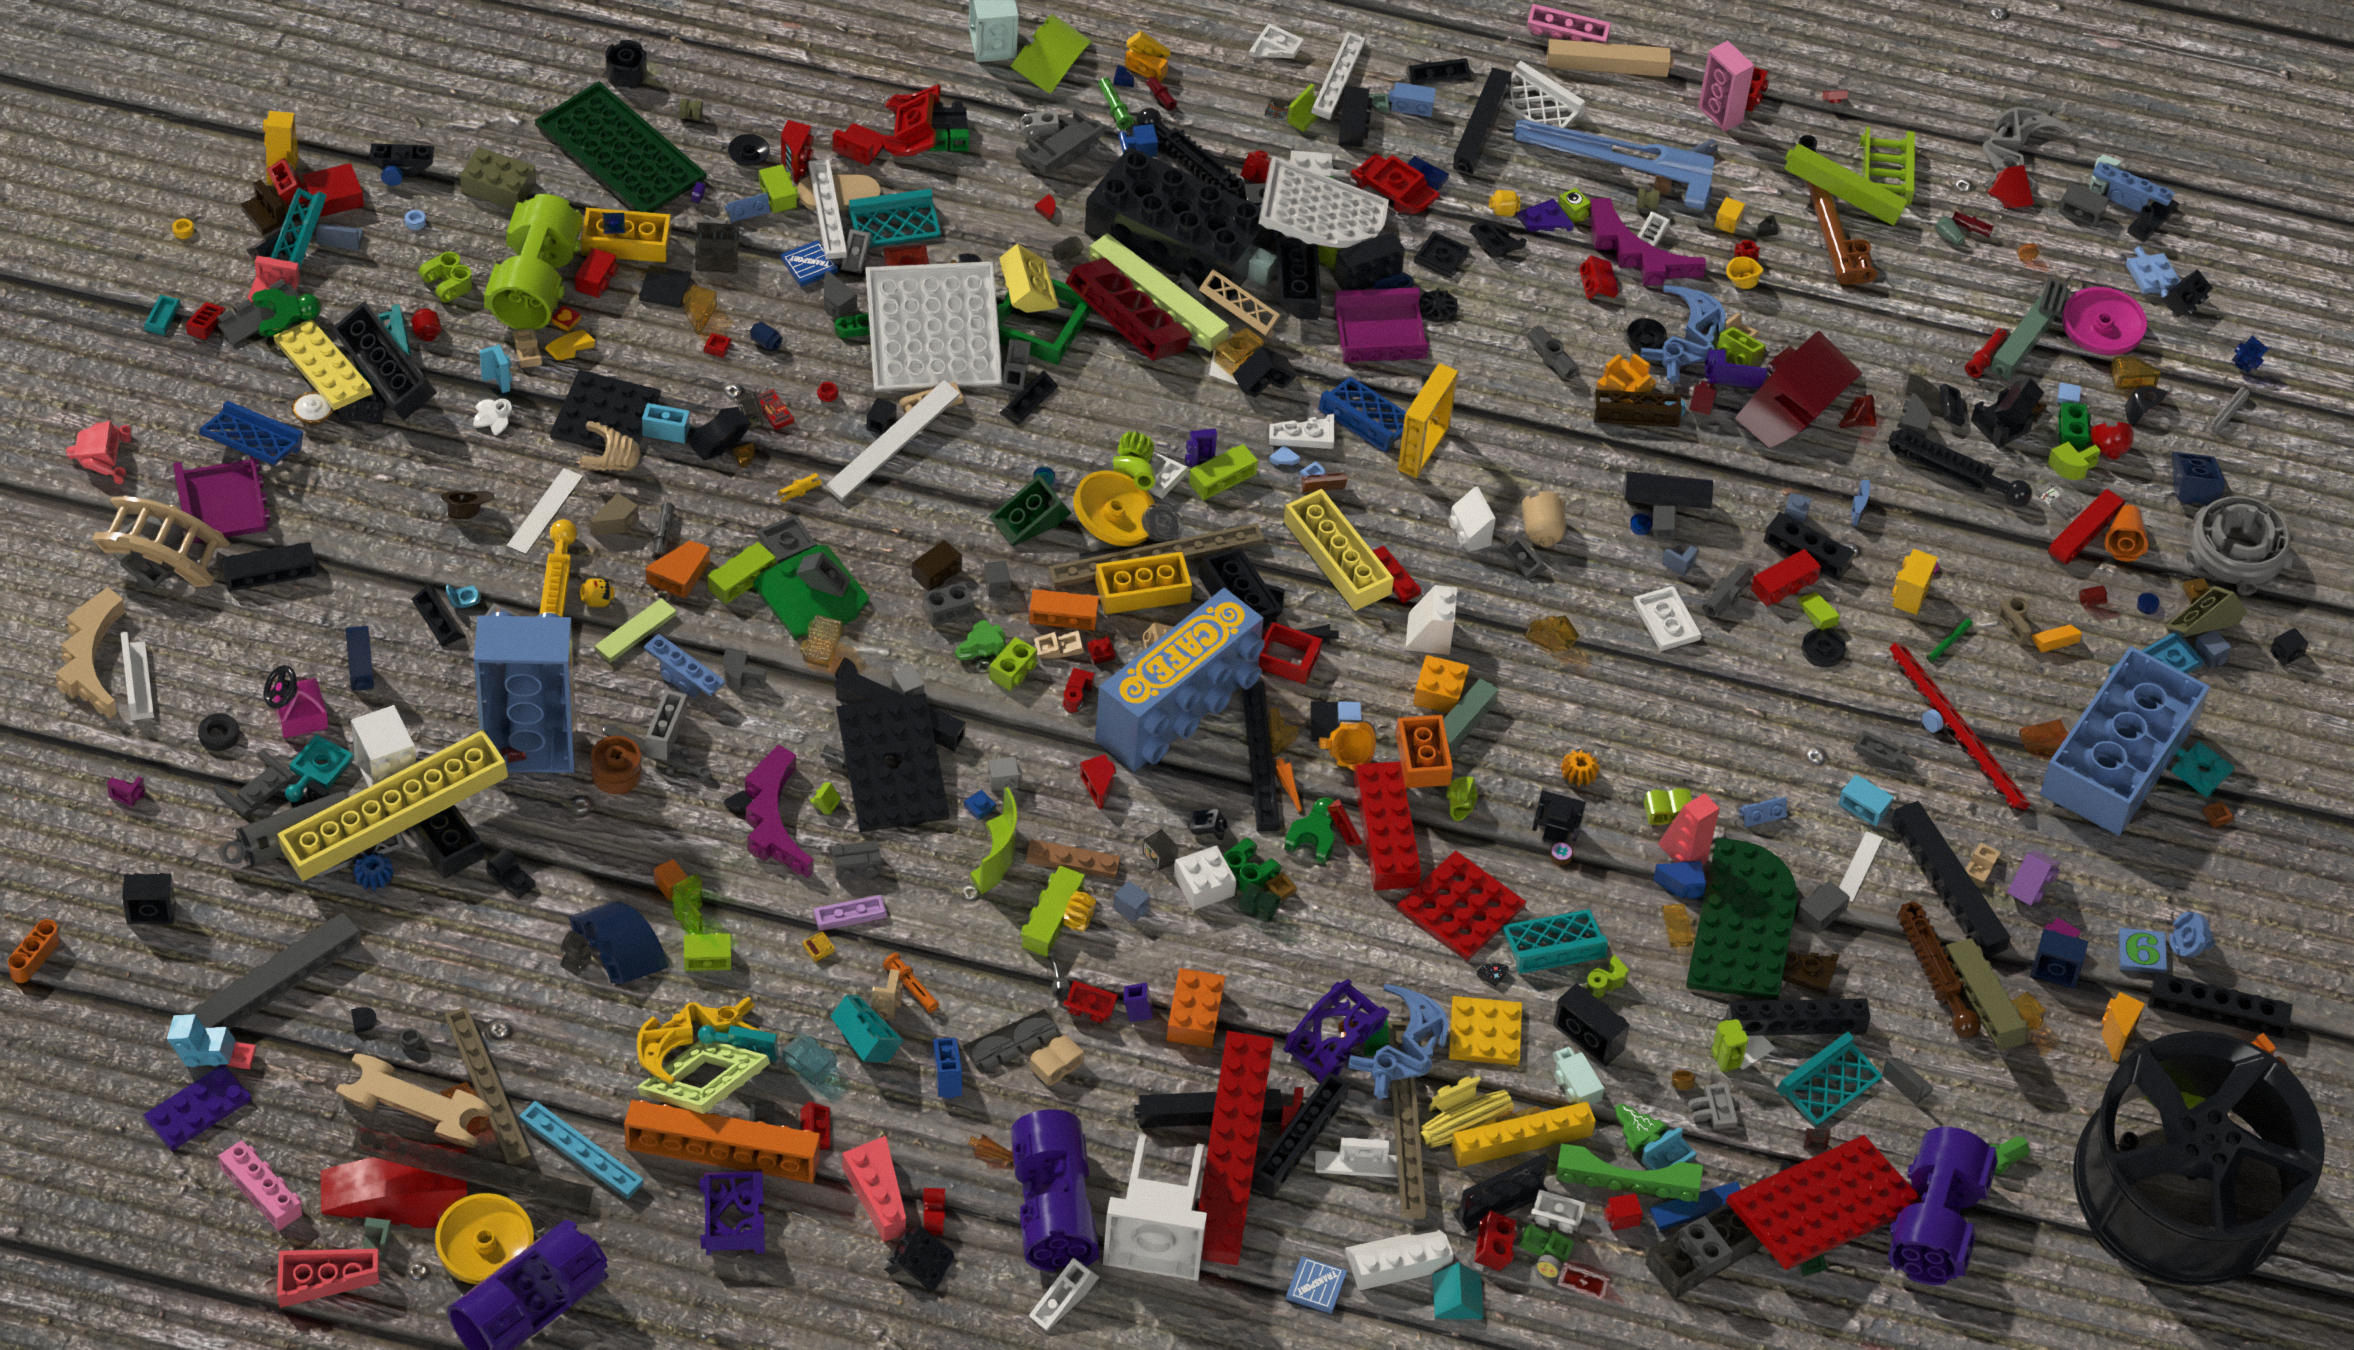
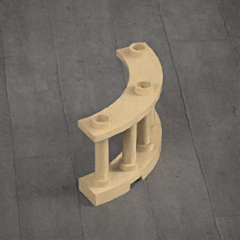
M129 496L111 498L110 502L118 509L109 531L96 532L92 538L104 553L130 554L131 551L142 553L145 559L158 564L165 562L175 567L173 571L195 588L212 585L214 578L208 573L207 567L216 548L229 547L231 544L220 531L213 529L196 517L181 511L175 505H166L152 500ZM126 514H139L130 533H118ZM148 516L164 520L156 539L153 541L139 537ZM172 524L188 530L179 551H175L163 544ZM195 536L208 544L199 564L189 559L187 555Z

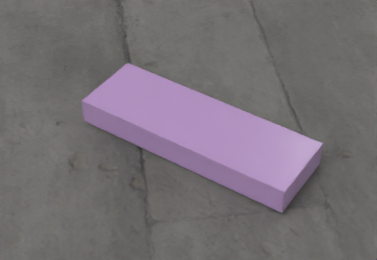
M881 895L813 908L819 931L887 918Z

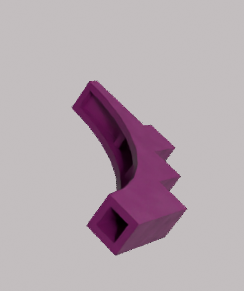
M1611 198L1590 199L1589 221L1595 250L1615 249L1619 268H1640L1643 286L1664 285L1665 279L1704 277L1705 257H1688L1672 254L1644 242L1633 234L1620 220Z
M778 744L745 778V792L751 799H754L746 807V822L755 828L747 836V850L751 855L759 857L765 862L770 856H773L777 862L784 863L795 873L809 878L814 872V859L802 851L789 837L778 811L781 792L789 777L796 770V755Z

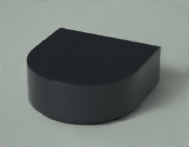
M368 1007L351 1009L355 1033L369 1031L376 1026L377 1018L373 1009Z

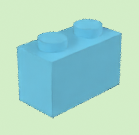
M647 403L642 417V436L685 444L690 429V411Z
M1855 774L1841 791L1838 805L1877 827L1890 811L1894 796L1873 785L1867 779Z

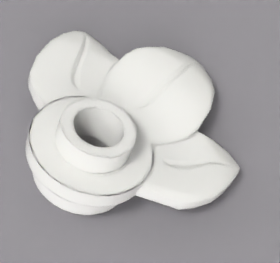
M486 399L475 406L478 411L474 417L473 425L475 428L490 426L493 434L497 436L508 426V417L512 413V404L509 400L498 399L494 401Z

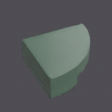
M1369 94V97L1373 98L1372 108L1381 113L1389 114V94Z

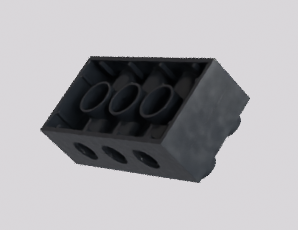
M1131 147L1126 149L1086 200L1084 233L1097 239L1108 233L1142 260L1177 276H1180L1183 271L1187 276L1192 277L1194 282L1200 287L1212 269L1241 287L1248 277L1249 261L1259 248H1271L1273 229H1267L1263 225L1258 224L1261 207L1255 203L1237 197L1216 185L1202 181L1183 172L1179 168H1174ZM1215 276L1208 287L1213 290L1222 288L1221 279ZM1236 289L1226 291L1228 300H1231L1237 292Z

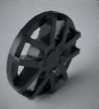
M1437 288V290L1425 291L1419 300L1420 313L1425 318L1435 322H1444L1456 315L1458 310L1457 298L1449 294L1448 290L1441 291L1439 290L1440 288Z

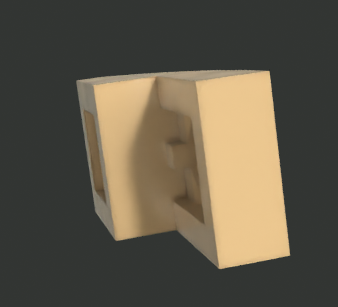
M533 328L512 331L520 367L542 365V358Z
M1079 630L1059 637L1053 632L1034 638L1039 658H1062L1085 653Z
M1983 843L1979 844L1965 869L1975 885L1981 889L2001 854L2000 851Z

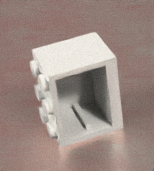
M394 705L351 720L355 762L368 788L416 764L415 745Z

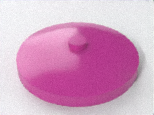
M2090 287L2076 292L2066 302L2062 314L2063 328L2068 337L2081 348L2100 355H2120L2133 350L2143 340L2147 328L2146 315L2139 303L2129 295L2107 287Z

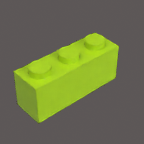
M1241 444L1219 456L1212 457L1201 465L1194 466L1190 470L1189 485L1204 501L1257 475L1258 460L1244 444Z
M757 542L745 548L736 557L730 558L720 568L711 571L708 575V590L726 605L753 587V581L762 571L775 566L776 557Z

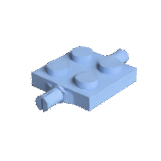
M2138 246L2134 249L2138 257L2130 258L2126 261L2125 265L2142 294L2156 293L2160 294L2163 298L2169 290H2172L2180 282L2179 277L2164 253L2147 255L2142 246Z

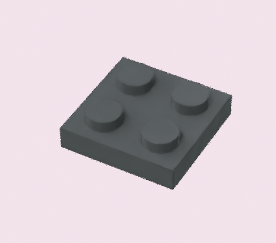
M796 514L757 530V536L764 547L776 557V564L817 546Z

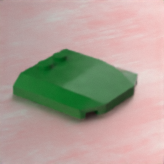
M817 545L762 571L753 581V588L793 639H799V636L810 635L811 638L821 637L856 620L862 608L869 604L867 593L828 545ZM823 552L851 579L842 597L810 588L796 574L805 556Z

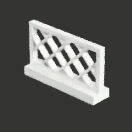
M1520 61L1516 65V70L1512 73L1511 83L1517 78L1523 82L1524 86L1512 87L1511 84L1508 92L1511 99H1505L1502 106L1504 109L1520 119L1543 124L1558 123L1561 128H1567L1577 117L1581 118L1585 113V101L1524 62ZM1536 90L1540 96L1528 97L1527 91ZM1513 92H1525V98H1513ZM1552 100L1556 106L1544 107L1543 101ZM1529 102H1541V108H1529ZM1526 103L1527 109L1518 110L1514 104ZM1567 110L1572 113L1569 117L1560 118L1559 111ZM1557 112V118L1546 119L1545 113ZM1542 113L1543 119L1534 120L1531 118V114Z

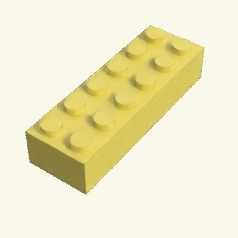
M1323 489L1285 505L1283 522L1354 611L1392 594L1394 577Z

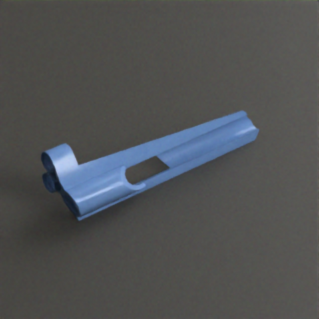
M1525 119L1516 121L1513 138L1517 141L1605 160L1687 183L1689 186L1684 200L1686 207L1705 210L1706 206L1709 205L1712 195V187L1710 186L1714 156L1660 144L1644 146ZM1612 145L1660 156L1652 161L1612 152Z

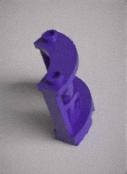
M1349 979L1341 983H1335L1331 990L1305 1015L1296 1029L1288 1034L1285 1040L1287 1043L1283 1051L1290 1053L1317 1076L1316 1080L1320 1083L1328 1072L1339 1076L1350 1055H1353L1350 1050L1358 1042L1362 1045L1372 1035L1382 1030L1390 1013L1384 1006L1379 1008L1351 985L1352 981ZM1347 996L1356 1005L1352 1009H1350L1351 1003L1349 999H1347L1345 1003H1341L1339 1001L1343 1000ZM1333 1016H1346L1344 1019V1030L1347 1036L1344 1039L1330 1037L1322 1042L1321 1028L1323 1019ZM1351 1020L1353 1021V1023H1358V1025L1354 1028H1351ZM1304 1039H1309L1308 1044L1304 1046L1307 1050L1315 1047V1050L1309 1056L1299 1048ZM1336 1044V1049L1331 1052L1329 1045ZM1317 1056H1319L1321 1062L1323 1063V1067H1321L1317 1062L1314 1061L1317 1058Z
M762 1169L704 1172V1178L699 1179L700 1193H705V1234L701 1235V1249H706V1255H711V1251L755 1249V1254L765 1253L764 1212L759 1213V1206H763L764 1201ZM753 1177L752 1179L747 1180L737 1186L734 1181V1178ZM713 1179H728L731 1190L727 1193L725 1185L720 1183L721 1191L715 1193L712 1189ZM742 1197L743 1203L745 1200H750L751 1203L743 1205L739 1198ZM710 1201L717 1204L712 1212L710 1210ZM733 1202L742 1214L754 1216L742 1220L735 1230L727 1227L718 1219L723 1211ZM711 1225H712L716 1230H714V1231L711 1232Z

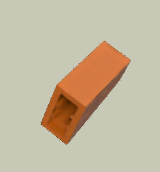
M691 540L647 566L646 583L686 599L710 563V548Z

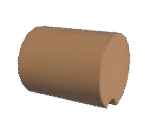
M1656 175L1654 190L1660 191V194L1669 193L1671 191L1672 179Z

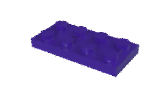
M222 1064L145 1113L143 1117L144 1121L165 1145L173 1151L250 1102L251 1095Z

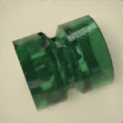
M1251 882L1244 890L1238 908L1250 915L1255 913L1256 918L1269 923L1279 907L1281 896L1271 891L1264 892L1263 887Z

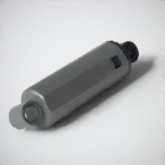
M340 791L235 829L237 840L222 843L218 851L219 857L228 864H238L244 859L247 866L251 868L285 856L280 847L278 833L349 798V795L345 791ZM230 846H234L237 849V855L233 859L227 856V849Z

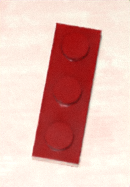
M1384 545L1373 550V553L1394 577L1392 591L1402 603L1421 595L1422 589Z

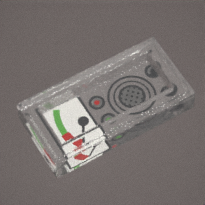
M2053 480L2043 485L2036 492V496L2066 521L2082 510L2083 506Z

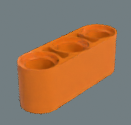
M51 919L41 920L8 959L10 977L14 982H27L58 946L60 938L55 921Z

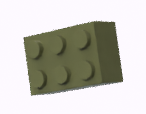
M478 147L460 174L461 192L515 210L517 202L524 203L536 184L535 165Z

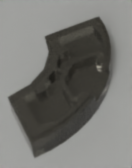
M1909 373L1905 394L1910 396L1912 393L1917 394L1932 416L1944 418L1940 391L1926 379Z

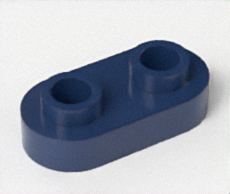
M1399 273L1376 281L1374 289L1413 288L1414 280L1409 274Z

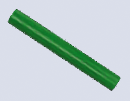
M1969 618L1964 620L1927 656V660L1933 663L1973 625L1972 620Z

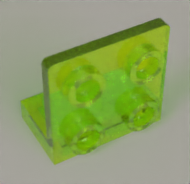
M696 873L673 886L672 901L674 909L672 913L678 922L681 921L688 935L693 933L703 934V916L698 910L702 906V879Z

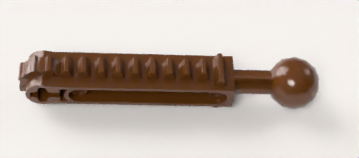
M1916 902L1902 904L1897 915L1899 925L1903 926V933H1907L1906 939L1911 940L1910 947H1914L1913 953L1918 954L1917 961L1922 962L1921 969H1925L1924 975L1929 976L1928 982L1932 983L1931 990L1936 991L1934 999L1941 1000L1943 1005L1949 1004L1954 1014L1951 1022L1952 1029L1957 1036L1964 1039L1976 1036L1981 1028L1980 1018L1975 1012L1966 1009L1960 997L1963 981H1959V976H1955L1956 970L1951 968L1952 962L1948 961V954H1944L1945 948L1940 947L1941 940H1937V933H1933L1934 927L1929 925L1930 919L1926 918V911L1922 909V905Z

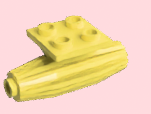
M1470 1076L1465 1077L1458 1082V1085L1452 1088L1450 1085H1447L1437 1091L1438 1095L1432 1098V1103L1427 1108L1429 1113L1436 1109L1441 1110L1442 1113L1421 1126V1132H1419L1420 1140L1423 1145L1433 1148L1452 1143L1455 1132L1497 1123L1514 1111L1511 1097L1505 1090L1476 1097V1086L1481 1081L1480 1076L1472 1079Z

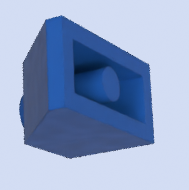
M1701 861L1656 864L1654 881L1680 898L1703 897L1706 881Z

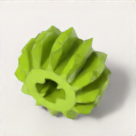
M1127 431L1119 440L1117 453L1121 456H1135L1149 462L1154 454L1155 443L1151 441V437L1145 436L1144 433Z

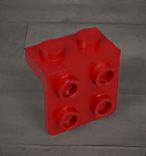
M852 123L845 132L838 129L835 130L833 133L832 151L870 166L884 147L881 139L883 135Z

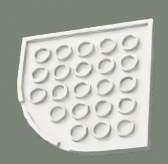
M1273 156L1269 165L1258 224L1263 225L1267 229L1280 231L1286 236L1301 239L1307 244L1314 243L1328 247L1347 248L1380 235L1385 225L1389 200Z

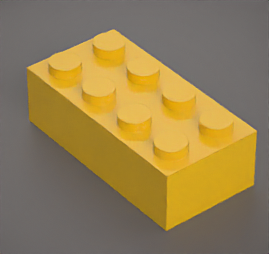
M586 207L581 235L582 256H588L592 248H596L616 255V259L666 263L671 235V214Z
M1183 552L1096 564L1095 582L1105 615L1191 602L1192 583Z

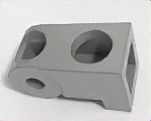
M1057 109L1025 114L1020 119L1021 132L1026 138L1049 134L1053 136L1060 131Z

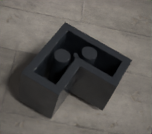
M1261 346L1232 375L1242 392L1256 398L1269 384L1284 389L1297 376V373L1287 357Z

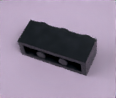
M1345 86L1338 139L1339 145L1363 147V139L1368 140L1369 127H1365V124H1370L1371 112H1367V110L1372 108L1373 98L1369 97L1370 89Z

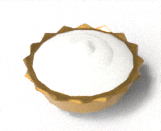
M315 391L298 395V398L293 400L294 405L291 406L293 409L292 413L296 415V418L302 423L311 426L324 423L333 410L325 399Z

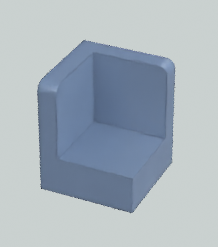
M1691 545L1685 553L1676 549H1666L1662 565L1685 576L1696 562L1698 549Z

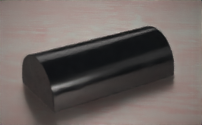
M1626 471L1622 494L1625 500L1711 509L1713 480Z

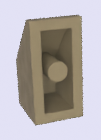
M617 493L590 519V534L596 536L625 533L630 527L635 526L639 520L638 505Z

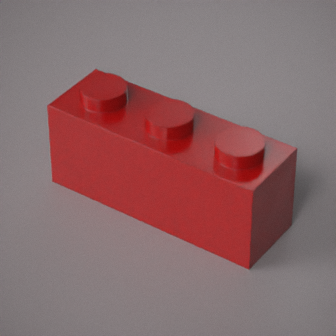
M1803 549L1754 575L1751 591L1766 607L1773 603H1779L1786 596L1799 592L1801 588L1813 585L1819 578L1821 565Z

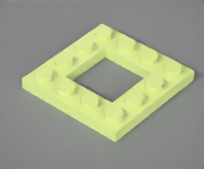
M699 1040L663 1067L664 1071L675 1078L673 1083L669 1084L652 1075L637 1086V1089L641 1096L704 1114L709 1112L721 1100L726 1099L734 1090L743 1086L754 1075L759 1074L770 1062L768 1056L717 1041L711 1044H704ZM705 1062L727 1068V1070L703 1088L681 1083L682 1079L694 1073Z

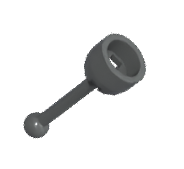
M1050 949L1048 956L1052 959L1056 980L1052 983V993L1055 998H1065L1069 995L1070 984L1060 976L1056 960L1057 951Z

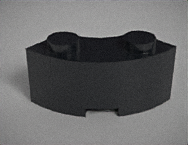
M738 407L720 409L717 416L709 423L696 428L689 445L703 461L716 458L725 453L724 448L733 441L737 444L746 434L752 423Z

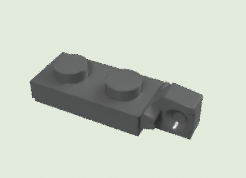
M1867 731L1862 732L1853 748V751L1895 770L1900 769L1911 774L1916 765V759L1907 756L1908 754L1904 752V748Z

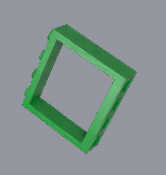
M1051 278L1056 298L1077 306L1056 342L1052 344L1003 325L1014 308L1010 303L1009 292H1007L1004 303L999 304L997 308L1000 344L1009 347L1010 339L1031 342V356L1059 365L1092 312L1093 307L1067 284Z

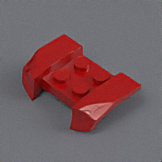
M937 84L914 94H895L887 101L884 107L896 114L894 136H881L888 152L894 156H914L935 146L936 130L931 124L933 105L940 101L941 85Z
M1375 153L1361 166L1350 172V176L1352 179H1355L1357 186L1361 190L1368 185L1394 201V210L1399 213L1416 214L1422 212L1440 197L1439 192L1427 186L1423 173L1394 155L1385 159Z

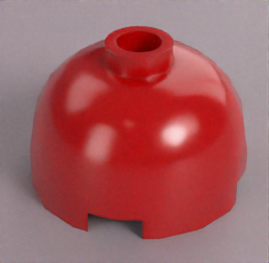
M2117 422V426L2107 427L2106 423H2102L2091 428L2092 445H2096L2101 450L2100 454L2107 456L2108 459L2120 458V455L2130 450L2133 444L2134 431L2131 424Z

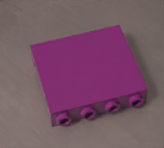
M1419 287L1335 291L1334 311L1343 362L1427 359L1429 342L1425 341L1419 307Z
M249 455L250 460L183 470L182 462L173 463L181 511L196 517L213 529L220 531L224 538L268 531L267 522L271 520L269 509H264V505H267L265 491H260V488L264 487L262 475H257V472L260 471L258 458L254 459L253 456ZM195 536L192 543L203 542V540Z

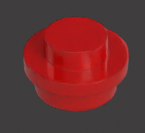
M824 382L817 389L818 398L824 402L836 400L839 394L838 388L832 382Z

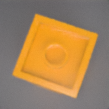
M1617 354L1606 364L1604 376L1597 381L1596 387L1600 390L1649 393L1656 387L1657 381L1649 375L1650 364L1644 359L1633 354L1630 362L1625 359L1622 360V356ZM1623 399V400H1622V401L1625 402V403H1632V402H1633V401H1631L1630 399Z

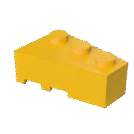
M269 111L267 119L263 120V132H266L264 145L266 146L267 185H274L267 169L283 158L296 170L299 153L294 113Z

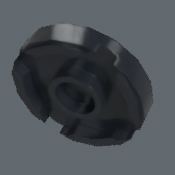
M1819 628L1809 631L1804 636L1801 650L1807 661L1815 666L1833 667L1843 660L1846 644L1840 634L1830 629L1825 631Z

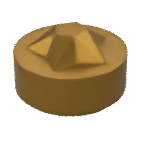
M1678 1070L1672 1074L1671 1084L1680 1090L1692 1089L1695 1086V1075L1687 1070Z

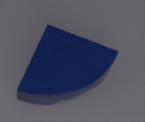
M1117 65L1113 84L1133 88L1134 77L1127 71V68Z

